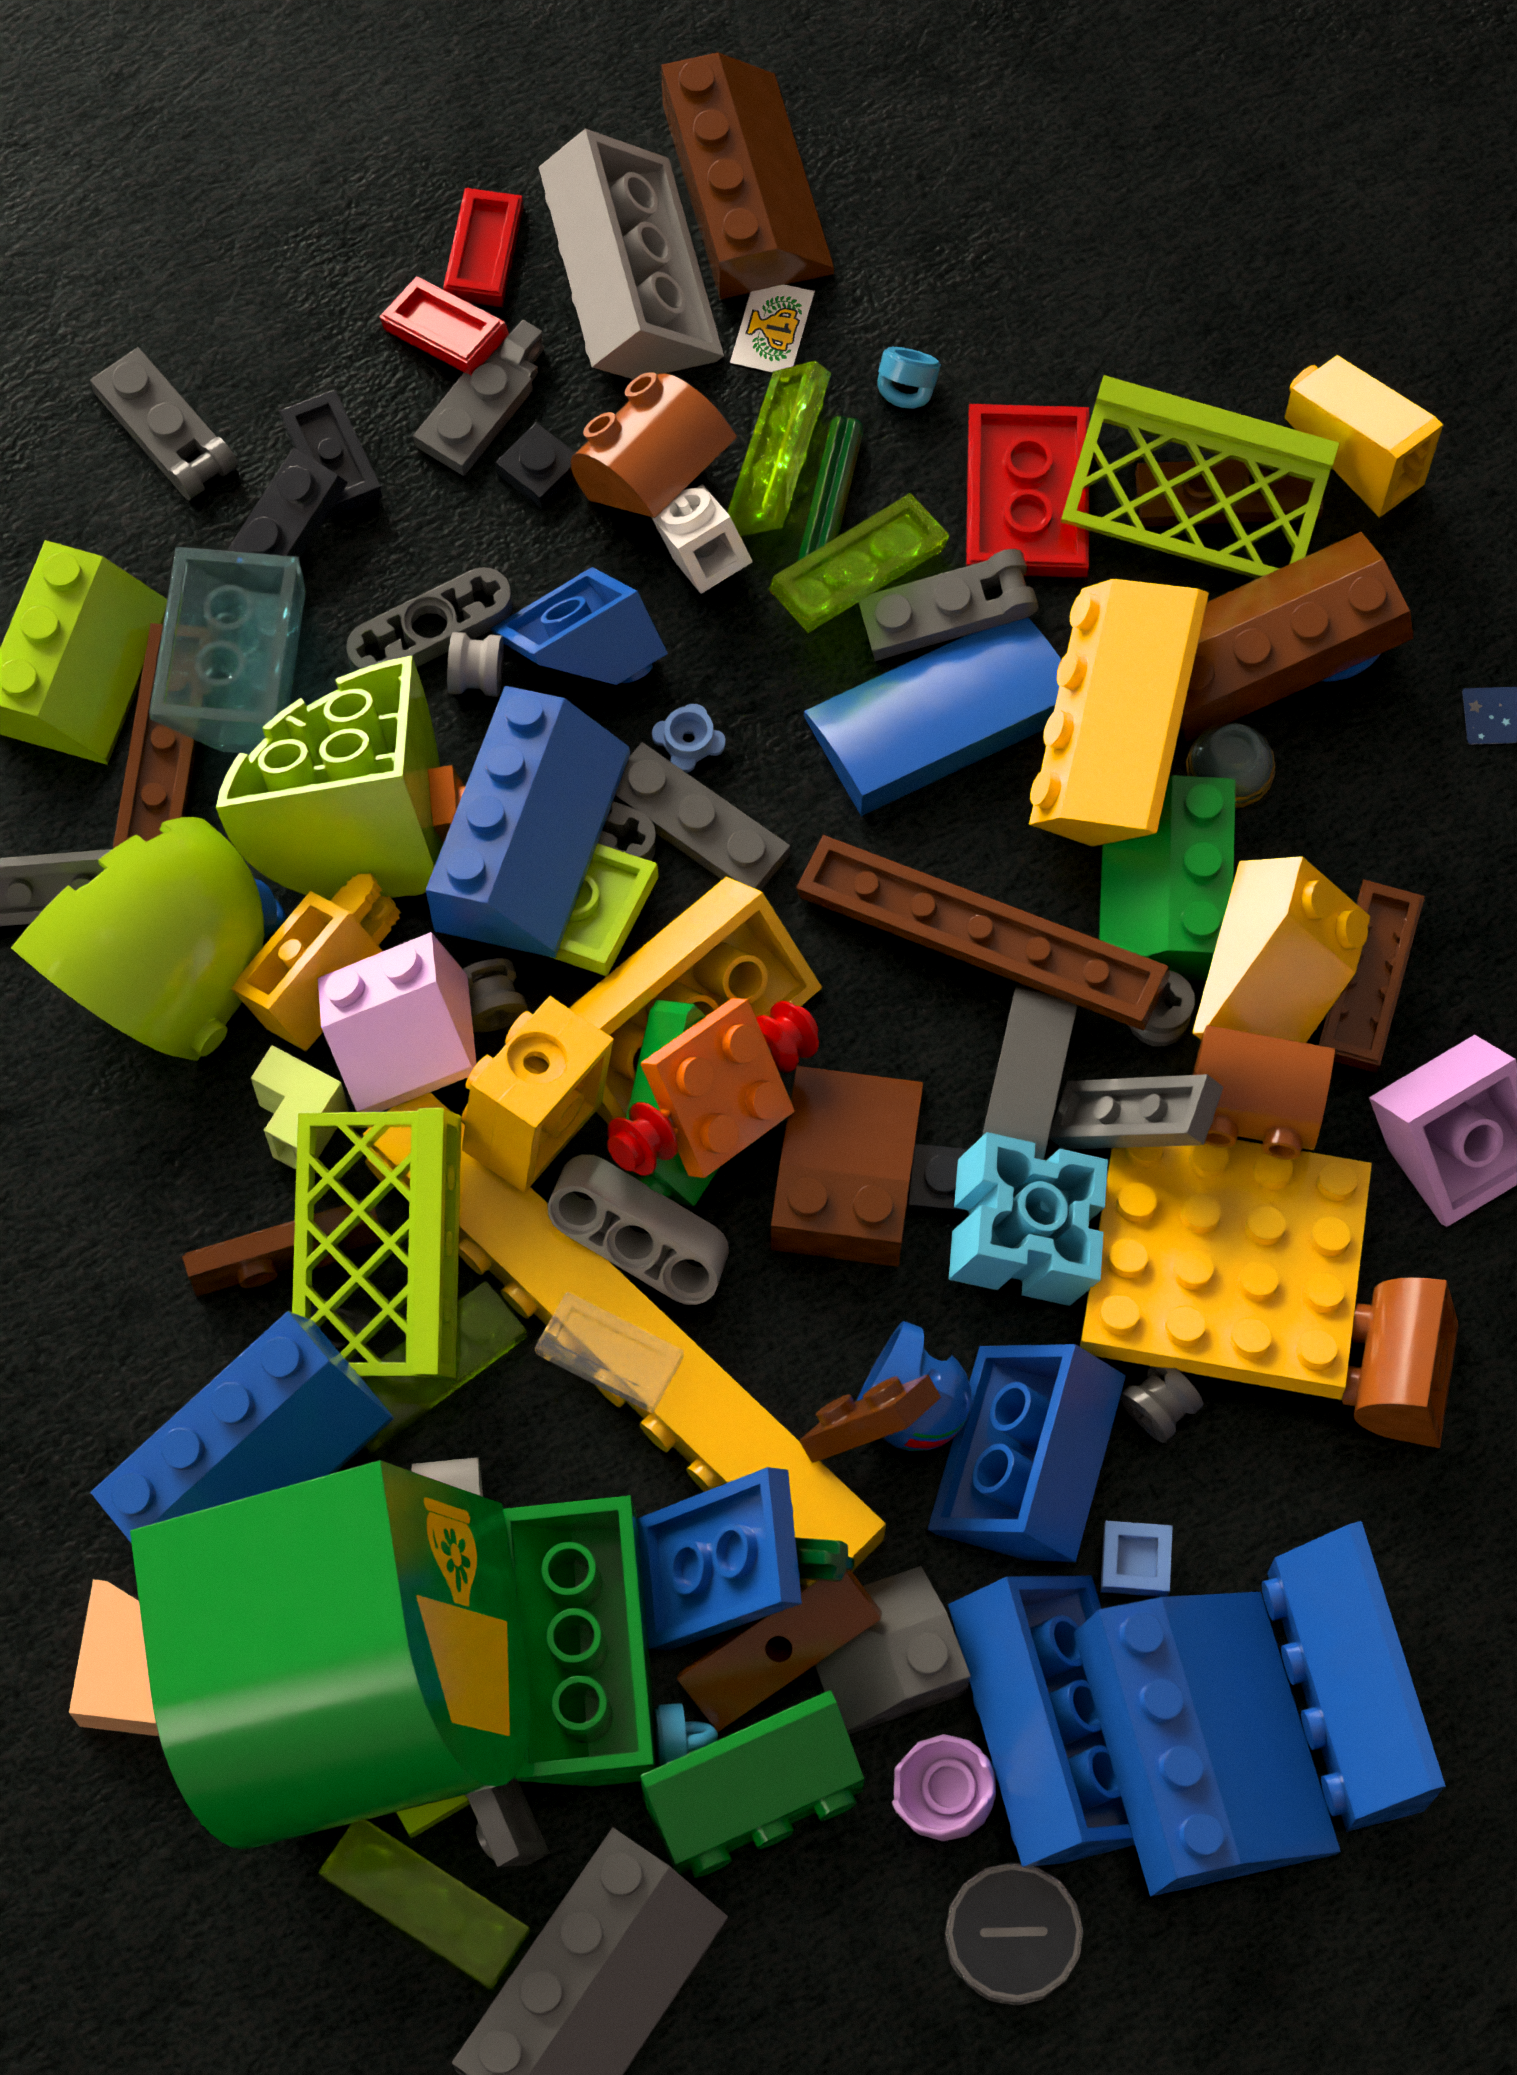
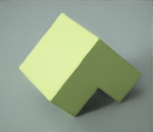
M273 1045L251 1077L259 1105L274 1113L264 1129L272 1156L296 1169L298 1113L348 1112L349 1110L340 1081ZM316 1128L315 1156L317 1158L337 1128Z

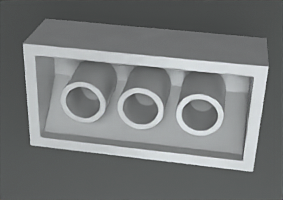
M584 129L540 165L539 171L546 193V203L550 209L559 242V252L563 258L570 283L572 301L576 307L583 332L585 350L590 359L591 366L635 379L648 372H653L657 375L717 362L724 354L669 158Z

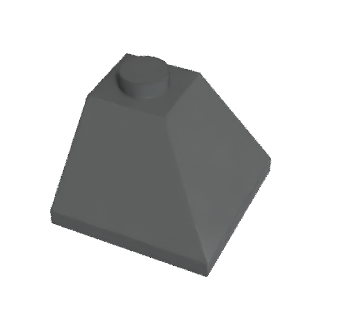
M921 1566L864 1585L865 1590L881 1609V1619L814 1665L823 1691L831 1690L848 1735L967 1693L971 1675L948 1614Z

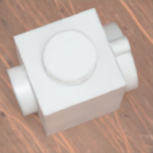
M703 484L697 488L683 490L657 517H652L673 560L701 594L753 562L731 517Z

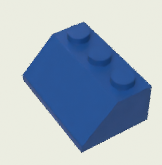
M1076 1344L980 1346L969 1382L971 1386V1409L969 1416L961 1431L953 1438L927 1530L939 1536L1024 1560L1076 1562L1126 1375Z

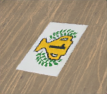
M783 284L750 292L730 363L791 376L815 291Z

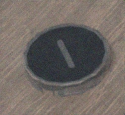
M1007 1863L985 1868L963 1884L949 1907L944 1938L950 1963L968 1986L989 2001L1017 2006L1043 2000L1065 1983L1080 1957L1083 1927L1077 1903L1061 1881L1038 1867H1022L1021 1864Z

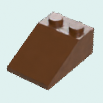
M803 1066L796 1067L791 1103L795 1112L788 1116L771 1221V1250L899 1267L923 1082Z

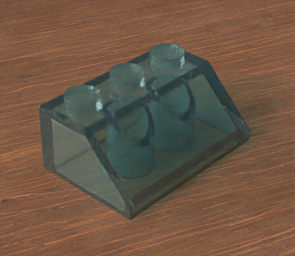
M186 547L175 548L149 711L151 720L223 752L250 754L266 738L262 727L290 704L306 595L299 557Z

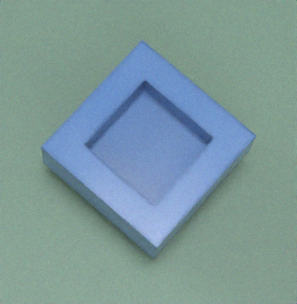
M1105 1521L1103 1528L1101 1592L1168 1597L1171 1575L1172 1526Z

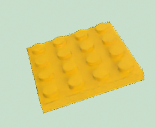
M1237 1140L1236 1144L1231 1147H1214L1204 1143V1145L1111 1148L1107 1172L1105 1208L1101 1211L1098 1231L1103 1232L1101 1281L1095 1286L1090 1287L1088 1292L1080 1347L1097 1357L1159 1368H1176L1181 1372L1341 1400L1346 1388L1372 1163L1301 1151V1155L1295 1159H1279L1267 1155L1262 1150L1263 1144Z

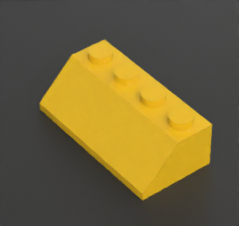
M1110 579L1081 589V593L1076 598L1070 612V624L1073 628L1068 651L1062 658L1057 671V683L1060 687L1055 709L1044 729L1043 738L1046 750L1041 772L1036 776L1031 788L1030 800L1033 808L1029 825L1092 847L1157 833L1207 604L1208 592L1197 588Z
M725 877L569 1007L570 1010L614 1038L602 1103L596 1111L608 1125L616 1117L626 1118L648 1016L656 1000L695 1004L707 1016L731 998L748 999L756 1017L760 1015L770 1017V1010L775 1003L787 1001L796 1006H802L822 989L819 981L763 892Z

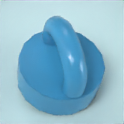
M888 347L883 351L878 371L877 386L879 392L886 401L895 406L909 409L922 407L929 402L933 394L941 364L936 358L920 351L902 347ZM892 380L901 384L919 387L918 392L914 394L900 392L892 385Z
M682 1703L657 1705V1708L654 1709L658 1767L687 1755V1752L696 1751L716 1742L718 1739L717 1730L712 1725L698 1721L685 1722Z

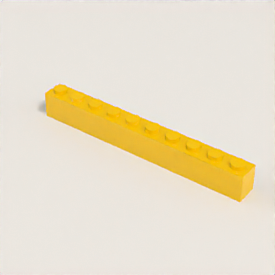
M429 1092L391 1107L387 1112L418 1111V1108L449 1109ZM461 1122L460 1243L458 1252L461 1258L478 1274L483 1275L489 1270L505 1285L501 1290V1294L521 1316L528 1319L532 1314H535L551 1329L547 1334L548 1340L568 1361L574 1363L581 1358L595 1371L597 1375L593 1378V1382L609 1401L617 1407H621L627 1402L642 1416L644 1420L639 1425L656 1446L664 1452H668L674 1447L689 1461L691 1465L686 1470L703 1491L706 1492L766 1467L788 1470L795 1537L845 1542L848 1545V1556L854 1558L853 1572L884 1540L886 1523L821 1461L811 1463L801 1443L615 1266L602 1256L559 1231L552 1224L548 1216V1203L531 1187L523 1193L463 1152L462 1143L465 1124ZM390 1127L371 1146L392 1170L411 1153V1127ZM368 1128L363 1133V1136H365L371 1128ZM368 1158L365 1160L372 1173L382 1182L386 1176ZM410 1171L402 1178L409 1188ZM800 1578V1583L804 1585L811 1579Z

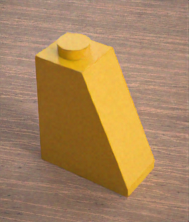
M1338 355L1320 368L1316 365L1306 368L1293 380L1289 387L1291 393L1285 419L1297 431L1339 442L1332 469L1379 518L1425 484L1443 424L1435 416Z

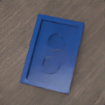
M766 1467L637 1518L649 1649L671 1651L802 1604L788 1470Z

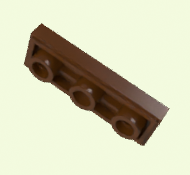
M845 1571L843 1579L836 1582L811 1579L800 1587L802 1604L748 1623L679 1672L677 1680L717 1732L881 1619V1609L852 1571ZM781 1636L788 1639L792 1646L787 1649H777L771 1645L769 1639Z

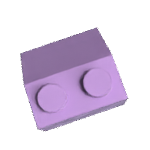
M432 932L318 978L321 1028L357 1112H381L469 1077L477 1064L467 974Z
M1473 1035L1369 1097L1388 1150L1436 1218L1444 1226L1448 1227L1517 1185V1062L1515 1058L1490 1043Z

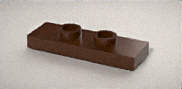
M1228 459L1210 469L1226 498L1255 483L1245 463ZM1195 461L1158 463L1167 481L1197 466ZM1138 463L1135 476L1137 497L1139 498L1159 487L1147 463ZM1258 467L1264 478L1276 472ZM1202 474L1172 489L1188 519L1218 503ZM1288 475L1269 485L1284 514L1287 515L1307 504L1313 482ZM1261 491L1231 506L1240 523L1276 521ZM1164 494L1139 507V518L1144 527L1177 526L1180 524ZM1323 500L1321 501L1316 519H1321L1323 513ZM1223 511L1199 524L1229 522Z
M1363 879L1356 904L1370 915L1367 940L1362 947L1355 975L1326 1014L1318 1043L1319 1046L1335 1048L1333 1062L1373 1073L1378 1072L1425 896Z
M346 1204L314 1214V1222L329 1236L354 1210ZM374 1207L369 1213L378 1221ZM295 1220L185 1253L182 1257L196 1297L240 1284L243 1288L262 1286L276 1279L278 1276L277 1272L293 1268ZM361 1220L337 1246L342 1252H346L382 1240ZM313 1236L314 1251L321 1243ZM329 1253L315 1268L330 1265L337 1260Z

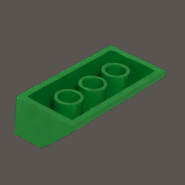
M631 1495L503 1509L531 1690L529 1743L522 1766L516 1774V1780L579 1786L640 1782V1775L658 1768V1753L638 1520Z

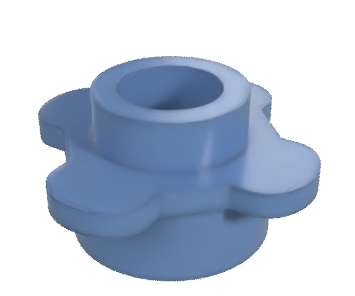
M688 704L685 707L674 710L667 717L666 721L657 722L652 730L654 743L664 746L671 756V763L686 773L694 770L696 762L704 757L721 754L726 744L724 734L713 729L712 720L708 716L706 709L698 704ZM686 734H692L695 739L692 742H685L683 737Z

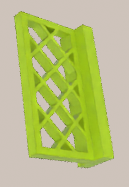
M1104 375L1061 523L1259 579L1279 568L1263 564L1252 543L1279 528L1282 529L1293 548L1290 564L1306 556L1339 442ZM1102 423L1128 429L1138 449L1109 465L1097 444ZM1141 433L1157 437L1158 439L1146 444ZM1170 442L1185 445L1197 466L1167 481L1151 452ZM1200 450L1216 454V456L1205 461ZM1094 456L1101 470L1087 477L1090 463ZM1143 457L1159 487L1130 502L1114 472ZM1229 458L1244 462L1255 483L1226 498L1210 469ZM1258 467L1276 472L1264 478ZM1202 474L1218 503L1188 519L1172 489ZM1288 475L1313 482L1307 504L1287 515L1284 514L1269 485ZM1103 478L1107 479L1122 506L1102 518L1077 511L1083 489ZM1261 491L1276 521L1247 536L1231 506ZM1164 494L1180 524L1162 534L1146 531L1135 510ZM1223 511L1239 541L1221 551L1205 548L1193 527ZM1127 515L1132 526L1115 522V520ZM1303 516L1297 536L1290 522ZM1185 531L1191 543L1174 539L1173 537ZM1244 549L1250 560L1233 556L1232 554Z
M418 1108V1111L298 1113L292 1313L313 1320L318 1327L329 1319L350 1342L340 1352L348 1362L359 1351L369 1362L349 1363L360 1377L456 1379L461 1116L445 1108ZM390 1127H411V1153L392 1170L371 1146ZM316 1128H340L355 1144L330 1171L315 1156ZM353 1128L371 1129L361 1138ZM365 1154L386 1178L360 1203L342 1185L339 1179ZM315 1170H316V1171L320 1174V1176L322 1177V1179L316 1184V1186H315ZM409 1171L410 1188L402 1180ZM332 1187L354 1211L327 1236L314 1222V1204ZM396 1187L410 1202L409 1219L391 1236L369 1212ZM363 1220L384 1244L358 1269L337 1245ZM313 1236L321 1243L314 1251ZM409 1236L407 1253L400 1244ZM330 1253L352 1277L326 1302L312 1287V1270ZM394 1253L408 1267V1284L389 1302L371 1283L368 1277ZM361 1286L383 1310L357 1335L335 1310ZM311 1301L319 1309L312 1318ZM406 1303H407V1320H406L405 1317L399 1312V1310H400ZM391 1318L406 1333V1362H382L366 1345Z

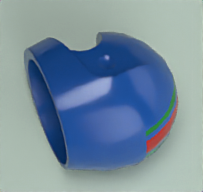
M905 1321L899 1324L872 1367L857 1401L864 1399L863 1395L868 1390L889 1378L898 1376L901 1383L904 1384L929 1375L942 1398L907 1429L882 1437V1439L898 1449L929 1451L945 1445L963 1428L971 1409V1386L966 1372L953 1355L947 1361L932 1358L924 1349L923 1329Z

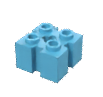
M986 1132L958 1159L954 1207L967 1210L969 1216L952 1231L949 1280L998 1290L1011 1278L1019 1279L1022 1281V1296L1070 1306L1085 1294L1090 1287L1095 1286L1101 1281L1103 1232L1089 1229L1088 1226L1089 1221L1105 1208L1108 1159L1059 1149L1045 1161L1034 1158L1035 1143Z

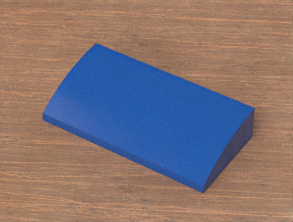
M1027 617L959 638L805 710L804 717L858 812L863 816L1044 730L1056 705L1060 687L1057 683V671L1061 658L1041 631Z

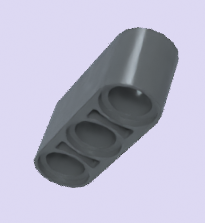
M1021 987L1015 988L982 1136L989 1132L1035 1143L1034 1158L1044 1160L1077 1005L1044 992Z

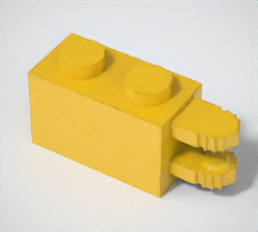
M358 873V875L352 876V879L346 881L347 885L342 886L330 901L310 891L243 970L231 988L267 1030L304 1051H307L323 1032L321 1028L318 978L383 952L378 945L392 930L391 926L396 925L397 919H400L399 914L401 912L396 907V903L390 896L384 897L380 895L382 889L371 873Z

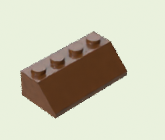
M719 52L662 64L663 108L719 298L725 299L752 291L834 274L832 259L775 74Z
M1362 532L1207 602L1180 728L1187 742L1199 737L1202 733L1206 734L1414 639L1410 610L1384 558Z

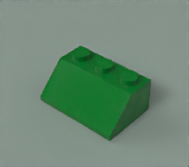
M1169 776L1157 833L1102 845L1099 940L1167 965L1170 971L1180 974L1186 980L1207 981L1233 886L1236 779Z
M831 1690L640 1775L643 1801L673 1869L679 1875L691 1870L694 1878L708 1875L726 1866L732 1861L729 1852L754 1841L757 1849H763L788 1838L794 1833L792 1823L814 1813L817 1814L820 1821H824L846 1812L857 1804L854 1795L863 1791L864 1784L861 1768Z

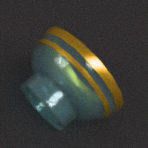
M1222 723L1205 730L1192 744L1186 760L1187 776L1236 779L1235 807H1245L1260 800L1270 789L1275 775L1274 754L1267 740L1252 727L1240 723Z

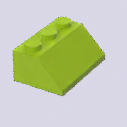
M45 540L0 647V735L108 765L141 682L150 624H164L171 607L169 600L103 556Z

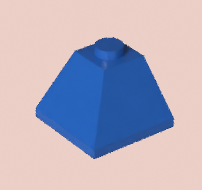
M593 567L490 628L493 635L503 636V644L538 665L614 685L630 683L644 677L651 671L653 662L668 654L638 591Z

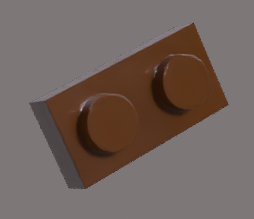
M925 1375L904 1384L901 1383L898 1376H895L868 1390L863 1395L864 1399L854 1402L851 1395L848 1394L825 1405L816 1413L819 1423L799 1440L811 1463L907 1429L942 1398L930 1376Z

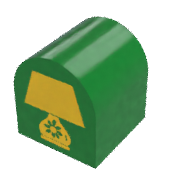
M379 1460L130 1530L151 1698L162 1748L171 1773L186 1803L200 1823L222 1843L237 1849H251L498 1787L511 1781L518 1773L524 1761L529 1743L531 1690L502 1503Z

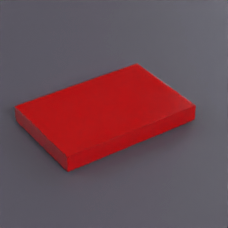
M969 404L966 566L987 561L991 556L1003 550L1018 549L1022 551L1028 569L1024 576L1087 577L1089 569V530L1061 523V519L1089 427V407ZM1089 487L1083 489L1077 511L1089 514Z

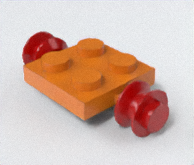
M731 998L646 1058L640 1064L660 1110L648 1103L637 1102L629 1110V1120L623 1117H616L610 1121L608 1125V1149L614 1161L627 1171H633L639 1175L646 1176L655 1171L657 1165L656 1158L670 1160L677 1154L678 1150L688 1176L707 1177L795 1112L778 1071L784 1073L791 1072L797 1067L799 1057L810 1058L816 1054L819 1047L818 1027L813 1016L801 1006H796L787 1001H779L772 1006L770 1017L766 1015L756 1017L748 999Z

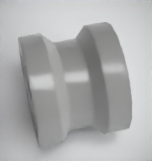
M452 633L447 668L449 694H462L467 689H480L485 696H499L504 657L502 635H489L484 640H472L466 633Z

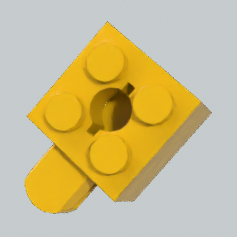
M551 996L545 1000L534 1014H531L529 1011L522 1013L510 1028L505 1039L506 1045L494 1058L489 1055L484 1056L475 1065L466 1081V1088L470 1092L468 1104L461 1116V1121L465 1123L462 1151L525 1193L601 1106L614 1038Z

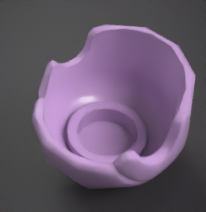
M942 1734L919 1741L894 1769V1800L892 1805L899 1816L919 1835L940 1841L969 1836L984 1824L992 1810L996 1797L995 1773L990 1759L970 1740Z

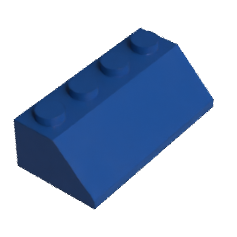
M504 686L426 887L434 931L556 958L629 759V746L565 698Z
M287 1311L90 1493L131 1542L130 1530L336 1473L395 1418L313 1320Z
M1362 1521L1348 1524L1275 1557L1267 1573L1269 1579L1262 1581V1593L1268 1614L1272 1620H1282L1289 1643L1281 1646L1282 1659L1288 1679L1292 1685L1301 1683L1308 1709L1301 1711L1306 1739L1312 1750L1321 1748L1329 1773L1321 1777L1322 1790L1327 1807L1332 1816L1341 1814L1346 1832L1424 1812L1445 1787Z
M1092 1576L1005 1577L948 1604L955 1627V1635L971 1675L970 1684L973 1691L974 1706L980 1716L992 1759V1767L999 1783L1010 1822L1011 1837L1017 1847L1022 1867L1068 1863L1135 1845L1074 1636V1631L1101 1609Z

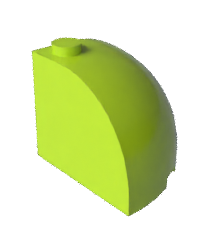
M407 656L368 666L335 679L338 690L323 696L308 706L305 705L302 698L298 699L262 727L266 738L249 756L248 754L239 753L234 760L219 791L216 809L223 827L237 851L249 864L269 879L301 894L307 895L312 891L327 900H331L342 886L347 885L346 881L352 879V876H356L358 873H371L382 889L380 895L384 897L417 896L426 892V887L443 846V842L432 824L428 769L440 767L422 683L413 656Z
M181 817L163 822L159 829L163 834L147 842L136 834L98 859L99 865L105 870L76 891L69 885L63 889L27 927L11 948L55 986L113 1027L157 1051L198 1061L201 1056L209 1055L222 1043L228 1031L225 1025L242 1003L231 988L243 970L263 948L264 917L255 880L236 848L204 819Z

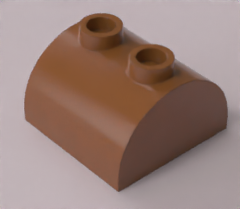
M648 372L635 378L626 387L625 395L629 402L616 414L612 412L603 413L586 425L583 434L588 442L572 456L571 469L578 485L589 501L655 518L737 436L716 407L694 387L670 374L660 373L656 375L653 372Z
M1206 1025L1192 1075L1208 1074L1224 1088L1205 1144L1214 1147H1231L1236 1144L1237 1136L1263 1141L1262 1150L1267 1155L1279 1159L1298 1158L1301 1155L1302 1148L1314 1150L1327 1101L1335 1048Z
M1397 1278L1379 1283L1374 1288L1372 1305L1357 1304L1353 1319L1352 1338L1354 1343L1365 1344L1362 1367L1348 1365L1346 1388L1342 1396L1343 1405L1355 1406L1354 1419L1365 1429L1386 1438L1440 1448L1459 1326L1447 1280L1430 1278Z

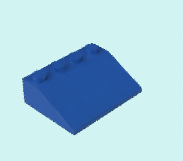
M1261 1592L1159 1597L1099 1609L1074 1631L1150 1897L1329 1857L1341 1852Z

